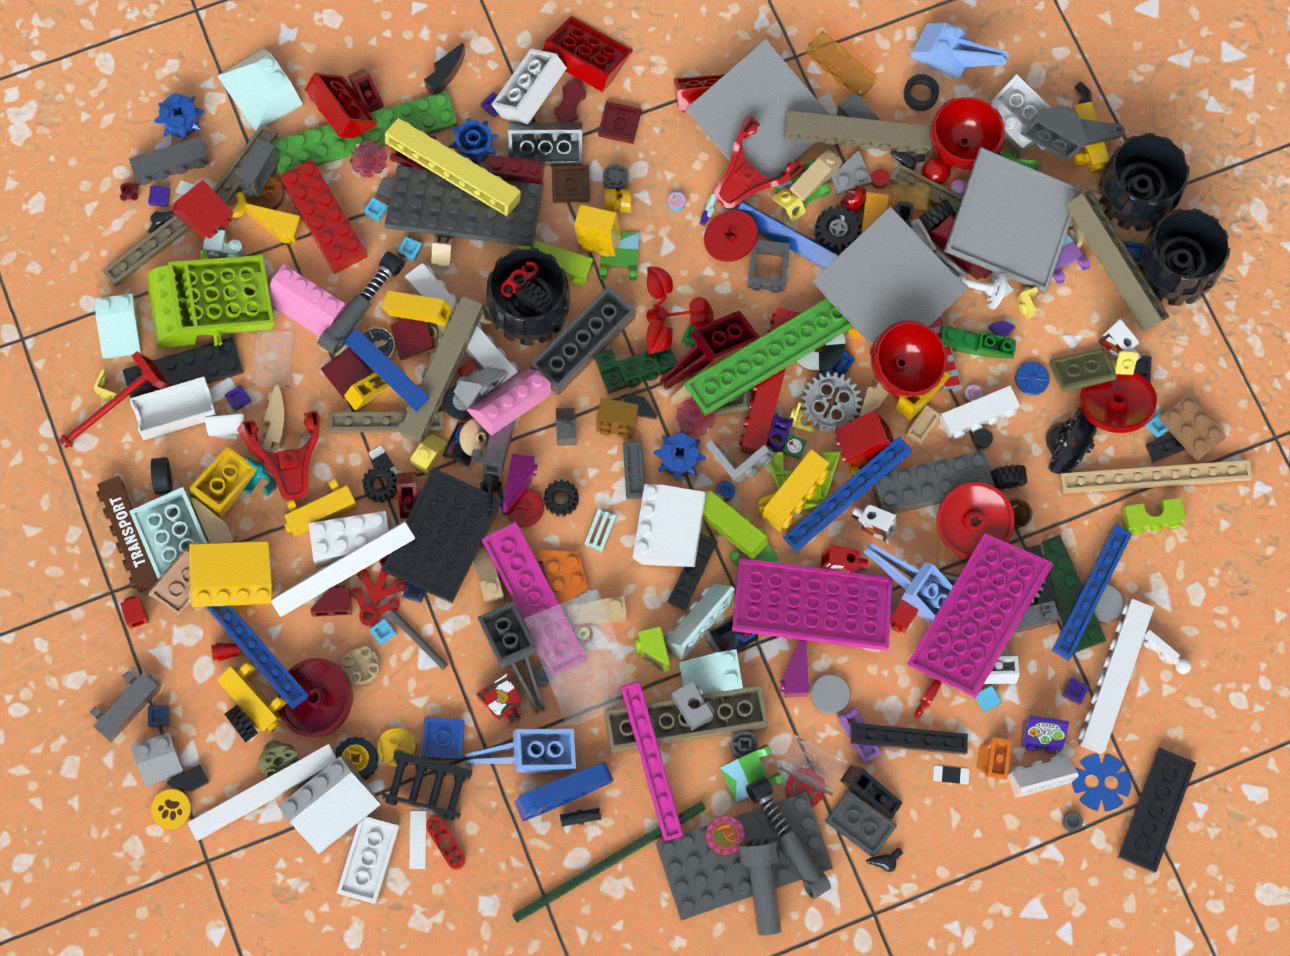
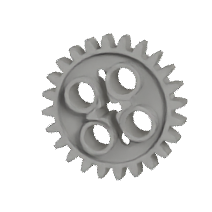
M827 372L825 378L822 374H819V380L813 377L812 381L814 384L807 383L806 385L809 390L803 389L802 391L806 394V396L800 398L805 401V403L801 404V407L806 408L802 415L808 414L809 417L806 419V422L812 420L811 427H814L816 424L819 425L818 431L825 428V433H828L829 429H832L833 434H835L836 428L855 420L853 416L860 415L856 411V409L862 408L861 405L857 404L862 398L856 396L860 391H854L856 384H849L851 378L845 381L844 374L840 378L837 377V372L833 374V377ZM822 386H829L831 394H823L821 391ZM838 387V393L833 401L836 405L830 408L827 418H824V413L829 405L827 400L829 401L832 398L835 388ZM845 393L848 396V402H841L839 394ZM815 403L823 405L824 409L822 412L815 411ZM832 411H839L841 418L834 420L831 416Z

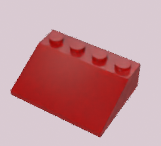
M570 16L545 41L542 51L557 54L567 68L564 72L603 92L612 83L633 50Z

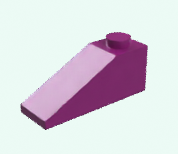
M512 454L503 499V512L507 513L530 486L533 476H537L538 465L535 464L534 456Z
M806 640L799 641L783 680H780V692H784V698L808 697Z

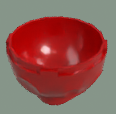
M953 98L944 103L932 121L930 129L931 145L946 164L961 170H972L979 148L982 147L996 154L1000 153L1004 142L1002 116L997 109H994L989 103L978 98Z
M903 320L886 328L876 337L870 352L874 377L884 390L897 397H914L928 393L939 384L948 363L947 351L935 331L923 323L914 320ZM899 360L903 362V366L898 364Z

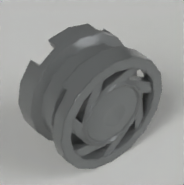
M612 164L605 168L603 172V185L605 189H616L619 192L621 189L627 188L628 171L624 166Z
M740 731L732 738L730 745L731 753L735 758H739L756 750L759 743L753 733Z

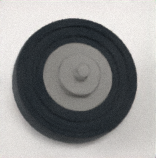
M455 385L444 396V409L455 419H466L471 414L453 392L457 386Z

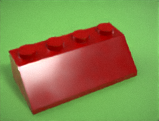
M314 73L304 90L338 137L354 139L377 125V121L343 76Z
M725 74L674 78L678 111L688 113L685 109Z

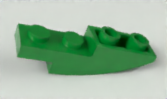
M944 324L941 326L939 338L944 346L954 348L953 351L992 358H1014L1016 340L983 331L976 333Z

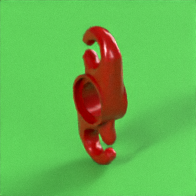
M527 261V266H533V272H527L525 265L520 270L513 271L501 284L500 294L503 297L511 298L512 294L506 293L504 288L511 287L512 293H516L523 283H515V276H523L525 278L524 282L531 281L538 274V265L535 262Z
M935 680L928 688L915 712L916 718H919L929 707L942 682Z

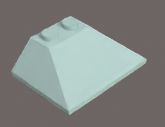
M264 48L217 75L255 132L261 124L268 126L303 105L289 78L272 54Z

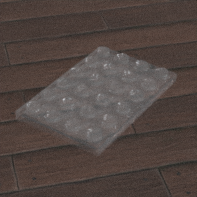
M597 589L524 618L568 729L604 714V711L625 706L620 686L634 683V679Z

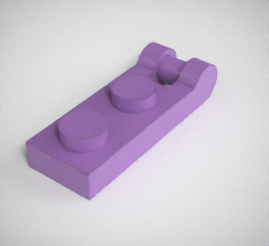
M855 707L850 708L849 712L837 715L838 721L849 739V720L854 719L856 723L865 724ZM852 744L863 764L881 755L877 746Z

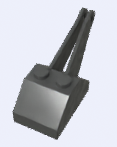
M1059 105L1040 110L1023 126L1020 134L1068 161L1084 146L1120 138L1125 133V128L1121 124L1080 119L1078 114L1069 107Z
M514 601L478 616L483 633L501 669L509 665L512 666L537 713L539 712L537 705L514 664L523 659L541 709H545L528 660L529 656L538 652Z

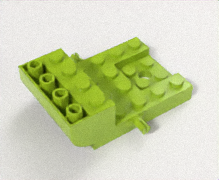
M203 250L199 252L200 260L168 262V265L156 267L147 274L146 281L157 348L195 345L198 335H213L214 345L220 346L223 344L221 334L273 329L274 318L263 255L208 259V251L204 250L203 253ZM252 289L254 294L247 295L244 290Z

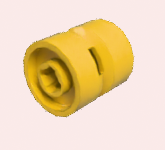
M605 189V210L612 212L619 210L620 213H630L631 189H621L619 192L616 189Z

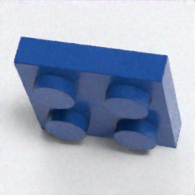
M425 717L422 757L462 760L465 720Z

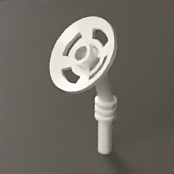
M997 274L991 283L988 284L955 275L965 287L985 291L987 294L986 304L989 309H995L1000 304L1007 285L1005 274Z

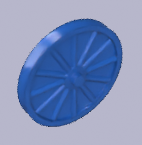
M1027 362L1021 365L1015 375L1017 387L1028 395H1038L1044 392L1050 380L1047 369L1036 362Z

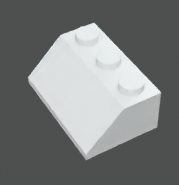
M1059 755L1050 758V762L1043 763L1041 760L1031 763L1032 767H1015L1012 769L1013 772L1008 775L1014 796L1018 798L1072 783L1079 775L1069 758H1062Z

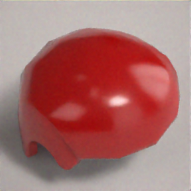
M933 157L927 160L921 167V175L938 184H942L949 179L951 167L943 162L940 157Z
M855 185L857 190H849L841 200L840 207H848L847 211L849 212L851 209L858 211L862 208L866 201V190L862 186Z

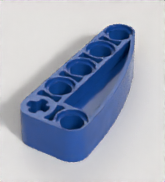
M602 762L520 795L514 803L522 821H526L587 795L613 782L614 779L607 763Z

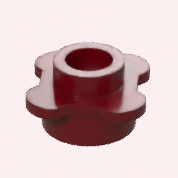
M136 183L121 184L120 199L122 201L127 199L137 200L139 197L137 194L139 186Z

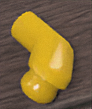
M243 192L236 194L238 203L231 209L233 218L241 217L246 212L245 205L247 200Z
M777 492L765 495L759 499L757 505L759 515H763L764 507Z

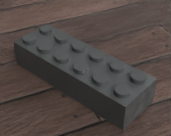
M607 286L530 364L531 370H539L551 382V390L559 396L594 360V355L601 353L636 318V310Z
M985 451L890 471L872 488L877 507L896 514L940 504L949 491L964 483L982 482L994 486Z

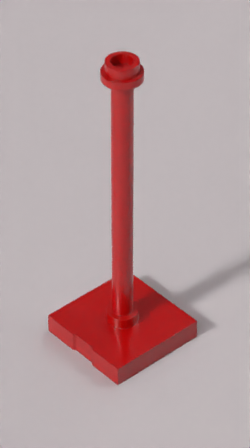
M138 351L131 355L141 368L142 375L67 436L63 434L59 441L65 448L71 447L74 439L147 380L159 389L171 386L149 357Z

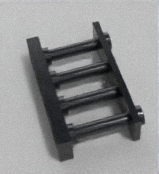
M395 750L393 760L396 761L397 768L390 793H383L382 795L385 803L394 806L400 803L442 814L444 819L455 821V818L460 819L461 813L455 812L462 784L466 780H470L473 770ZM409 764L416 766L415 769L417 771L409 799H405L397 795L404 769ZM428 769L435 771L436 777L429 803L424 804L416 801L424 772H427ZM446 775L454 776L455 783L448 809L436 807L443 778Z

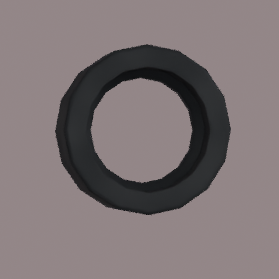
M926 74L912 76L905 85L903 92L904 100L911 109L917 111L931 109L939 95V86L936 80ZM923 84L931 89L932 96L926 101L917 100L911 95V88L914 85Z
M152 458L150 467L154 493L158 495L172 492V477L168 458Z

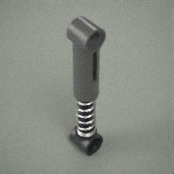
M387 251L380 260L379 272L375 273V277L371 278L372 281L367 283L368 286L363 288L364 291L360 292V295L356 294L331 327L321 334L317 344L331 354H336L342 347L345 338L370 308L371 304L369 301L374 299L373 296L377 295V291L381 290V286L385 285L386 280H389L391 276H397L401 272L405 261L392 252Z
M762 776L746 785L745 788L749 798L754 803H760L759 805L763 806V811L767 813V817L771 820L770 823L775 826L774 829L778 831V836H781L778 841L801 877L806 893L810 898L815 899L830 890L831 884L829 879L819 870L796 830H790L789 824L785 821L786 818H783L782 812L778 810V805H775V800L771 795L773 794V788L769 780Z

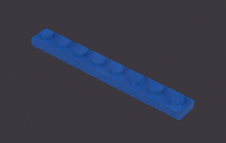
M900 436L897 437L783 536L785 541L795 552H798L913 452L912 449Z
M1117 524L1112 527L1051 650L1066 660L1071 659L1131 538L1132 533Z
M231 605L205 607L292 709L308 698V694Z

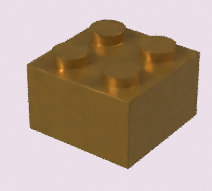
M601 398L596 418V431L603 435L615 434L623 439L634 438L638 419V404Z

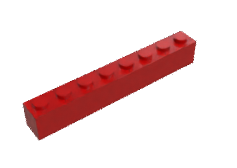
M778 308L777 313H773L771 317L772 331L795 318L800 313ZM786 368L753 387L752 393L756 394L754 400L750 399V417L745 418L743 428H747L745 435L741 434L739 445L742 446L741 452L753 455L763 445H767Z

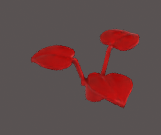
M655 266L647 267L648 292L651 297L661 299L657 304L653 305L654 308L649 309L646 313V318L650 322L647 330L648 354L667 350L672 344V332L663 322L667 317L691 314L690 323L698 328L712 322L714 312L709 302L703 297H696L691 300L689 304L690 311L668 313L664 307H659L667 299L666 294L673 291V281L669 273L664 269Z

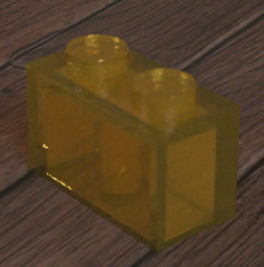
M898 181V184L892 187L891 207H894L899 201L912 203L914 209L930 210L932 187H927V183H916V186H909V182Z

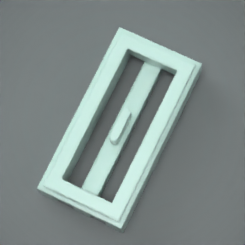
M598 509L586 538L585 546L603 552L616 515H611L609 512H603L601 509ZM603 516L594 542L590 543L599 518ZM607 518H609L610 522L608 524L607 530L605 532L601 545L598 546V540L600 538Z

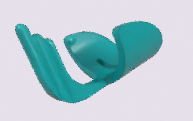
M246 456L245 460L257 471L253 480L251 478L243 491L250 494L257 486L260 478L263 477L269 482L263 488L265 496L268 497L277 488L274 477L264 472L263 464Z

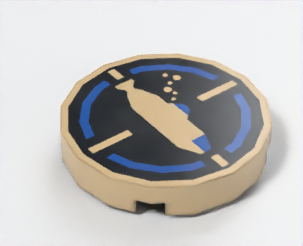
M373 327L362 333L385 356L391 359L396 345L394 337L388 330Z

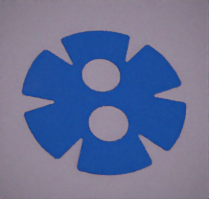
M1098 753L1083 758L1080 763L1086 771L1075 768L1079 776L1072 782L1075 793L1087 791L1080 798L1082 804L1095 811H1098L1101 800L1105 811H1111L1121 806L1123 801L1116 793L1128 797L1131 789L1129 772L1117 774L1124 764L1108 754H1105L1103 764L1100 762ZM1088 775H1095L1098 778L1099 784L1096 788L1091 789L1086 786L1085 778ZM1109 776H1114L1118 780V787L1114 790H1109L1105 786V779Z

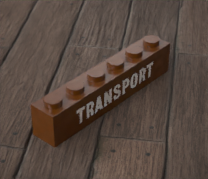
M117 476L97 484L99 491L96 493L99 501L105 504L106 508H103L106 519L111 520L110 531L113 537L117 536L119 541L116 543L119 553H123L125 560H122L125 570L131 573L132 577L129 578L131 586L141 593L150 589L158 578L129 512L133 510L123 481Z

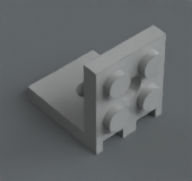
M711 440L706 444V447L732 479L743 483L749 477H755L760 472L759 469L763 465H769L776 455L771 447L763 445L738 467L719 443Z

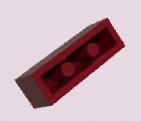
M489 155L486 170L495 176L501 177L503 180L542 184L544 162Z

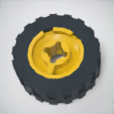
M349 737L347 740L342 741L335 749L336 757H348L364 780L369 779L374 774L375 769L377 770V763L379 761L377 751L371 742L365 740V738ZM358 756L360 762H353V757Z

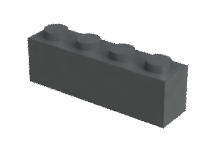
M201 137L129 158L138 185H147L154 180L167 179L171 175L183 174L188 170L200 169L209 164Z

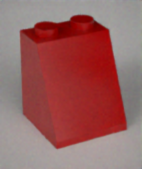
M201 180L174 203L172 212L203 241L207 238L212 239L218 233L217 229L221 226L225 228L232 222L231 218L233 216V212L204 180Z
M876 409L835 429L837 435L835 441L843 451L840 453L841 457L852 468L868 464L894 441L889 425Z

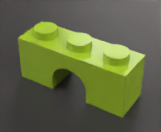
M1182 499L1163 500L1158 506L1160 515L1157 517L1150 516L1146 512L1144 503L1125 506L1121 511L1125 530L1130 533L1132 532L1133 535L1143 533L1144 530L1157 532L1164 527H1170V529L1180 528L1186 521Z

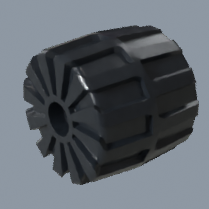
M1145 133L1141 136H1131L1126 139L1123 145L1117 147L1108 160L1099 186L1102 187L1099 204H1105L1107 209L1104 212L1108 219L1111 221L1113 218L1119 220L1117 225L1126 230H1129L1131 226H1135L1136 231H1147L1151 226L1154 227L1162 217L1169 216L1182 199L1187 186L1186 182L1190 175L1189 165H1187L1185 160V153L1171 139L1154 135V133Z
M1195 208L1192 210L1177 209L1172 211L1169 216L1162 217L1148 234L1140 251L1141 256L1137 265L1160 302L1165 298L1168 299V304L1172 306H1181L1184 301L1187 304H1192L1200 300L1219 280L1230 255V248L1228 247L1229 236L1227 231L1219 224V220L1213 215L1210 216L1202 212V210Z
M533 247L530 249H513L509 254L500 257L495 262L493 271L488 275L486 290L487 305L495 328L499 329L501 327L504 330V337L511 342L515 338L520 339L522 345H533V340L537 339L539 343L552 339V332L558 333L563 328L569 311L570 290L564 268L558 265L557 259L553 255L546 254L540 251L539 248ZM527 261L535 262L539 268L538 274L531 282L536 284L537 287L539 286L552 301V304L542 315L535 314L528 307L526 308L525 304L521 303L520 299L517 298V295L512 293L511 287L504 288L506 293L512 294L511 298L503 297L499 291L501 284L513 271L520 270L524 265L527 272L534 271L533 266L526 265ZM517 275L514 278V282L517 284H521L525 280L521 275Z

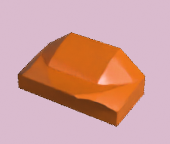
M992 737L987 744L980 746L977 768L982 770L987 777L1007 780L1012 740Z

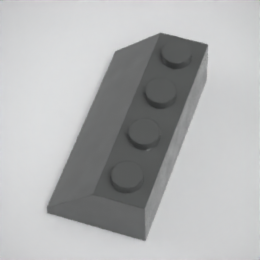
M509 122V157L543 161L544 165H583L582 122H529L528 125L519 122Z

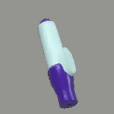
M714 193L710 195L705 210L702 213L700 224L705 226L714 212L716 202Z

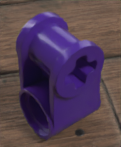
M775 413L767 443L775 452H779L784 448L793 423L792 418L787 419L779 416L777 413ZM778 438L781 443H774L772 439Z

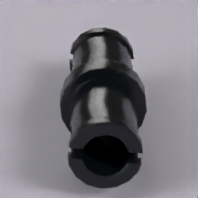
M599 807L584 811L578 809L577 812L560 814L561 826L584 825L586 822L601 820Z

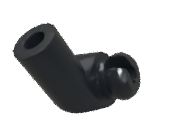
M1080 81L1075 86V89L1082 95L1079 104L1092 102L1091 91Z

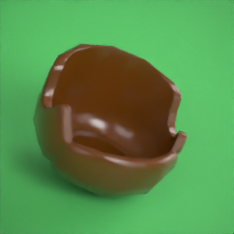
M1020 498L1010 499L1009 501L1014 512V528L1027 526L1033 515L1031 506Z

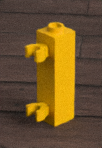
M1092 102L1073 106L1072 111L1077 113L1080 119L1097 121ZM1101 142L1084 146L1082 148L1083 154L1075 155L1076 159H1073L1075 167L1087 164L1089 172H1101L1109 160V155L1105 143Z
M394 291L387 292L382 304V308L390 316L400 317L402 320L412 319L436 323L446 327L453 309L444 299Z
M334 478L328 481L332 493L299 509L294 500L286 501L290 513L284 515L286 522L283 524L287 532H292L293 536L296 537L309 531L308 523L332 520L357 508L348 486L340 489Z
M245 663L240 670L237 667L230 666L217 679L219 684L262 732L275 731L280 726L279 722L282 720L277 711L286 702L282 697H277L270 704L246 678L256 669L251 663Z

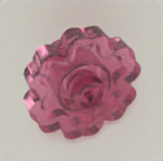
M366 140L364 144H357L351 151L353 155L350 159L351 166L354 172H359L362 177H372L374 173L380 174L386 167L385 161L388 159L385 148L379 146L376 141Z
M693 398L685 400L683 403L684 407L677 409L676 420L679 422V429L684 430L686 435L693 433L696 437L707 434V428H711L714 425V413L711 412L704 416L701 408Z

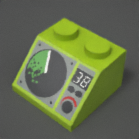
M661 627L639 631L634 643L636 654H640L642 660L663 673H669L670 662Z

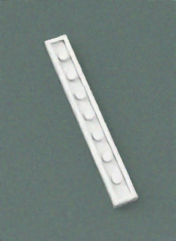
M406 521L271 598V603L281 617L414 540L415 536Z
M330 744L188 822L197 841L203 839L317 775L337 759Z

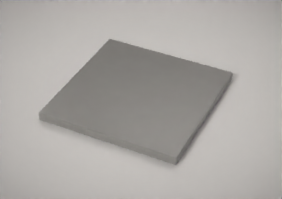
M766 39L685 109L729 161L732 158L736 135L746 116L751 115L760 123V126L756 128L757 132L755 134H751L747 139L744 138L742 140L743 154L746 160L760 174L766 177L779 176L786 169L787 163H792L794 159H798L814 144L804 140L791 141L784 138V118L788 110L830 115Z
M981 147L978 150L944 252L995 273H1003L1007 278L1032 288L1037 287L1039 291L1045 293L1048 290L1072 219L1066 204L1078 197L1081 189Z
M891 207L812 281L871 346L876 337L886 328L903 320H914L929 327L967 290L965 285Z

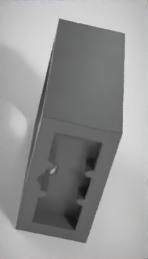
M258 138L239 170L237 177L242 192L247 196L259 198L277 167L279 158L275 145Z
M757 240L754 248L751 250L747 288L755 291H761L762 289L770 290L773 293L785 291L790 243ZM756 254L784 257L781 280L754 277Z

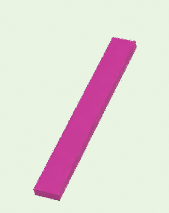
M640 681L620 686L663 839L668 841L684 836Z

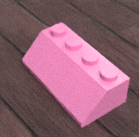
M284 264L273 277L269 286L271 306L319 337L326 329L331 327L346 308L345 303Z
M525 369L473 404L467 411L492 436L548 398L551 393V382L539 370Z

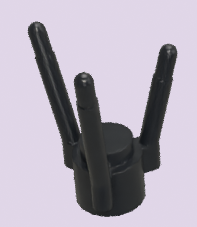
M485 474L483 481L480 482V489L483 491L485 489L488 492V510L490 511L492 509V492L498 490L499 498L504 499L502 482H499L498 475Z

